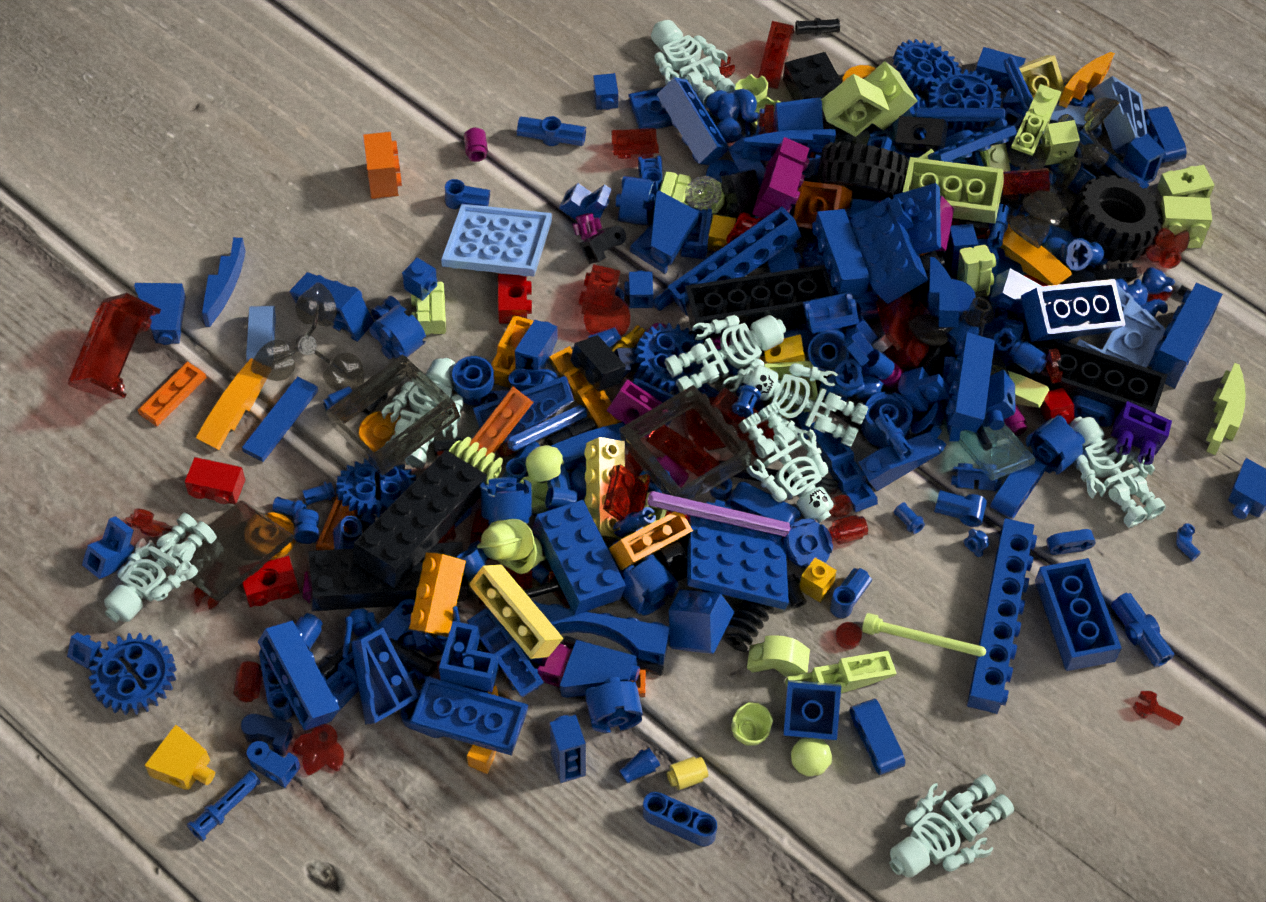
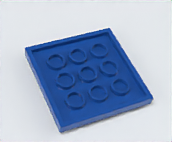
M687 515V521L693 530L687 534L688 586L783 610L786 609L789 604L787 560L783 536Z

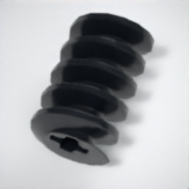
M743 600L738 605L737 610L734 611L722 637L735 650L747 651L748 647L745 644L751 645L753 643L752 637L758 636L759 632L757 629L764 627L763 622L769 620L768 614H773L774 607Z

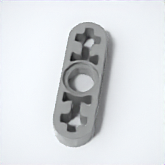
M886 317L879 319L871 326L878 337L871 345L881 353L893 343V325Z

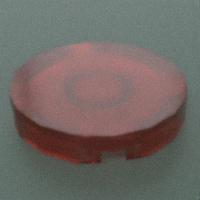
M602 294L596 296L588 303L584 311L583 321L590 335L615 327L622 337L630 326L631 313L625 301L618 296Z

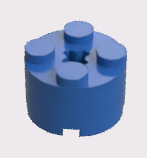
M623 176L621 184L622 193H618L616 197V207H620L618 221L651 225L654 220V203L658 191L657 181Z
M396 305L376 320L373 326L369 328V331L382 345V353L388 359L394 357L399 361H404L426 343V341H423L426 335L419 321L413 315L408 317L404 313L407 309L400 305Z
M879 392L871 396L866 402V406L869 409L861 424V431L864 437L879 449L890 446L885 442L883 433L875 425L877 417L888 414L894 425L903 431V436L906 440L913 419L911 404L902 395L894 392L893 395Z
M1060 415L1047 420L1026 438L1027 448L1031 446L1033 451L1030 456L1047 465L1045 472L1051 473L1054 471L1056 472L1055 475L1063 472L1083 454L1082 445L1085 443L1084 437L1079 432H1075Z
M502 477L490 479L489 485L486 486L484 482L481 483V516L488 520L489 525L495 521L519 519L525 523L529 522V517L532 515V484L529 481L524 480V484L517 483V478Z
M653 554L646 557L638 566L632 565L628 567L622 574L626 584L622 596L639 615L641 613L643 616L649 615L665 604L663 599L666 595L669 594L672 597L678 587V581Z
M610 677L604 681L605 684L585 690L590 722L594 731L610 733V728L617 726L622 731L632 728L642 721L643 710L636 682L621 681L619 677Z

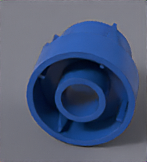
M835 329L819 332L811 340L808 347L810 362L814 367H818V370L824 372H835L839 363L849 359L851 355L846 348L845 335ZM824 346H833L836 354L834 356H827L823 350Z
M468 356L462 358L453 367L452 380L454 391L463 398L464 403L479 406L485 402L486 395L494 386L493 368L482 357Z

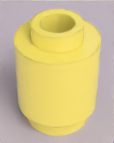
M694 756L671 764L670 771L667 772L671 787L676 786L678 790L701 783L704 778L709 776L703 758H695Z

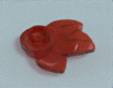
M1162 228L1155 237V245L1146 249L1147 258L1152 262H1159L1164 268H1175L1181 262V253L1189 245V232L1185 230L1174 235L1170 229Z
M139 508L135 509L134 513L130 514V517H125L124 520L125 524L131 528H139L144 535L154 538L161 537L163 531H172L171 529L173 528L167 523L154 520V513Z
M322 724L313 729L312 733L301 735L294 743L292 752L303 755V767L309 776L318 772L325 764L333 770L339 771L344 762V750L337 743L338 734L331 725ZM324 732L327 733L328 739L321 742L319 740L320 735Z

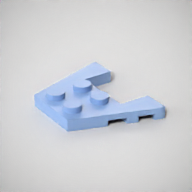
M1115 280L1126 325L1112 331L1103 350L1079 339L1077 345L1147 368L1154 350L1166 329L1146 309L1139 306L1133 300L1134 298L1128 292L1126 293Z

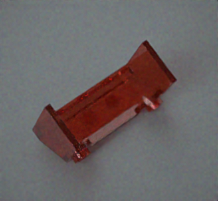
M128 293L105 298L96 311L70 374L68 385L77 390L106 399H124L127 394L123 392L125 385L120 375L132 345L138 334L149 329L152 322L150 317L160 314L161 309Z

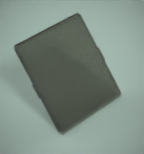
M240 500L212 524L208 525L214 531L217 538L212 544L202 540V545L199 548L196 547L193 557L189 562L196 567L198 572L189 581L215 601H221L292 542L294 535L245 501Z

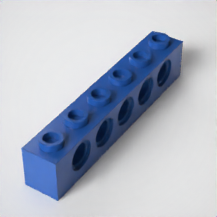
M781 206L667 287L677 306L688 317L685 308V286L745 277L802 237L795 219Z

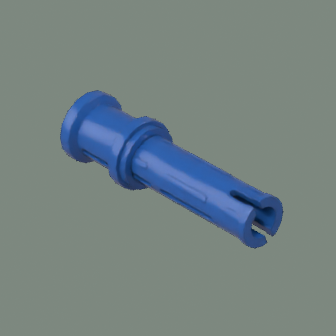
M249 770L215 804L205 806L204 812L193 822L189 821L186 824L188 829L196 838L203 842L207 839L206 835L216 825L220 826L224 823V816L260 784V779Z

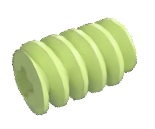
M466 437L463 441L458 440L455 442L449 452L487 474L486 485H489L490 479L499 477L503 462L501 457L495 462L493 461L495 453L491 452L486 457L487 448L483 447L477 451L479 443L475 442L470 446V437Z

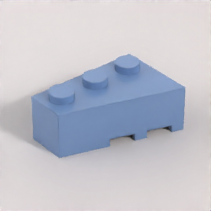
M1111 76L1094 87L1092 92L1113 150L1125 157L1129 148L1128 144L1134 138H1140L1147 134L1142 98L1140 93L1114 76Z

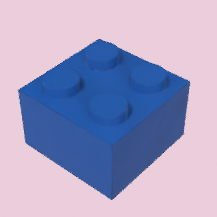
M788 680L784 735L837 740L841 684Z

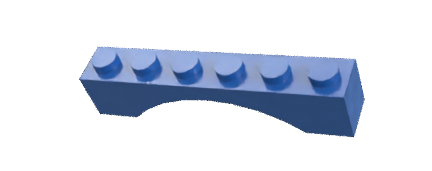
M532 600L560 634L578 632L606 637L620 644L632 655H635L636 658L664 666L670 626H665L660 622H642L632 617L626 619L614 617L609 613L597 614L586 611L574 615L571 609L564 608L559 604L546 605Z

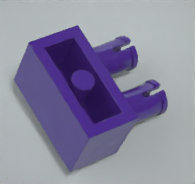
M1127 401L1116 417L1111 436L1118 439L1115 451L1119 454L1122 447L1121 455H1127L1131 452V446L1133 445L1140 448L1138 455L1139 463H1142L1143 457H1145L1143 465L1152 464L1154 455L1158 453L1169 437L1172 420Z

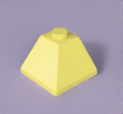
M1046 55L1019 67L1033 99L1040 84L1061 91L1058 100L1060 101L1064 90V83L1055 55Z

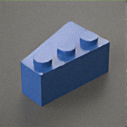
M307 272L290 290L298 308L320 321L324 318L334 323L333 328L337 331L341 329L348 331L352 335L351 339L356 342L374 323L362 298V293L356 287H349L338 281H332L321 275Z
M383 627L374 629L351 642L365 725L375 724L419 698Z

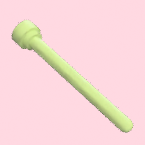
M867 613L863 622L862 631L866 634L874 635L875 633L883 632L979 657L986 654V649L982 646L886 623L875 614Z

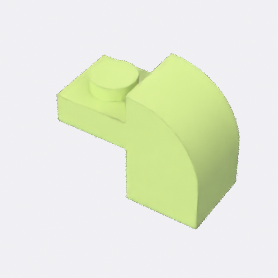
M779 635L765 636L764 642L750 645L747 669L752 673L776 669L785 677L804 674L808 672L810 649L790 637Z

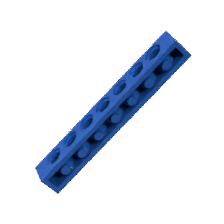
M1004 519L978 645L986 649V654L982 657L976 656L967 707L998 714L1001 705L1006 706L1009 690H1005V683H1010L1013 667H1009L1010 659L1014 660L1017 645L1013 644L1014 637L1019 636L1021 622H1018L1017 618L1018 614H1023L1025 600H1022L1021 596L1022 592H1027L1029 578H1026L1025 574L1026 571L1031 570L1033 557L1029 556L1030 549L1034 550L1037 535L1033 534V524ZM1012 548H1018L1020 551H1015ZM1008 569H1013L1017 573H1012ZM1004 591H1010L1012 595L1006 594ZM1000 612L1006 613V614L1008 615V617H1004V616L1000 615L999 613H1000ZM995 635H1001L1005 639H999ZM990 657H996L1000 662H995ZM986 680H992L996 685H991Z

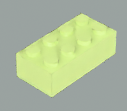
M910 157L903 192L936 183L940 187V196L942 195L954 208L953 218L996 224L1004 183L1003 169Z

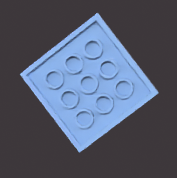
M461 204L441 259L442 267L535 277L552 222V213Z

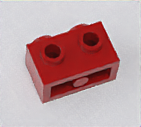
M194 457L185 479L188 495L196 499L206 498L215 500L220 504L230 503L236 505L245 483L242 467Z

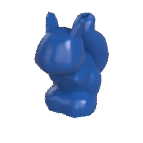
M737 89L731 93L723 90L716 91L707 98L705 104L709 111L720 119L721 122L717 125V128L726 143L737 142L744 137L741 125L736 120L740 114L749 123L756 122L759 117L758 112H755L757 100L754 94L746 89Z
M1059 237L1049 238L1042 246L1060 262L1065 263V266L1071 270H1081L1089 264L1097 265L1104 256V250L1097 242L1089 243L1083 238L1072 239L1067 242Z
M1149 267L1143 274L1142 282L1140 279H1137L1130 285L1122 278H1115L1119 286L1126 293L1128 292L1134 298L1133 300L1143 309H1146L1153 317L1156 316L1158 311L1162 314L1168 311V305L1163 300L1155 299L1147 302L1149 294L1157 295L1162 292L1172 291L1171 286L1175 284V280L1166 277L1163 271Z
M847 359L836 367L835 372L838 374L837 376L833 374L826 378L828 383H835V386H828L822 381L819 386V391L821 388L827 390L823 398L824 400L829 392L840 396L841 400L845 402L848 400V397L855 395L863 402V405H866L871 396L881 392L883 383L875 375L863 376L860 364L854 359Z

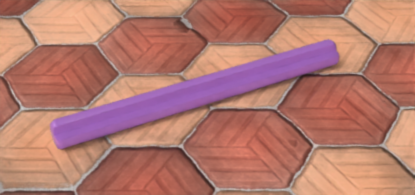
M651 491L647 499L649 506L783 537H786L787 533L789 534L790 524L785 521Z

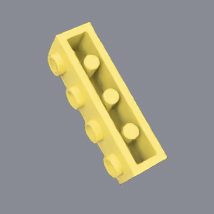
M598 437L586 443L584 452L586 458L585 504L604 542L613 544L616 539L619 541L623 539L614 533L620 530V528L613 530V526L616 522L622 521L626 517L625 441Z
M502 565L482 566L469 583V586L530 659L549 657L564 639Z

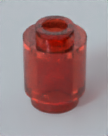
M853 515L832 521L829 533L832 536V541H836L838 545L863 539V536L868 535V526L863 516Z
M245 661L237 668L233 694L239 701L249 703L259 698L263 676L260 664Z

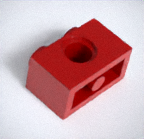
M498 273L499 324H509L514 315L527 319V314H532V300H527V295H532V281H527V276Z
M289 555L239 570L250 607L264 606L271 601L288 599L294 594L300 593ZM268 582H275L269 586L265 585Z

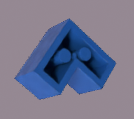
M973 224L952 225L945 256L949 276L957 278L960 249L974 248V246L986 245L990 253L995 255L996 267L992 268V273L996 275L999 257L997 249L994 248V240L992 246L988 245V239L977 240Z
M456 621L452 622L439 665L440 680L492 692L499 670L498 655L477 651L480 642L479 626Z

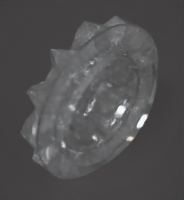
M709 176L693 179L685 190L687 202L692 208L696 207L700 211L702 208L711 209L712 205L718 204V200L722 196L719 182ZM706 187L708 194H706L705 197L701 199L700 194L703 193V190H705Z

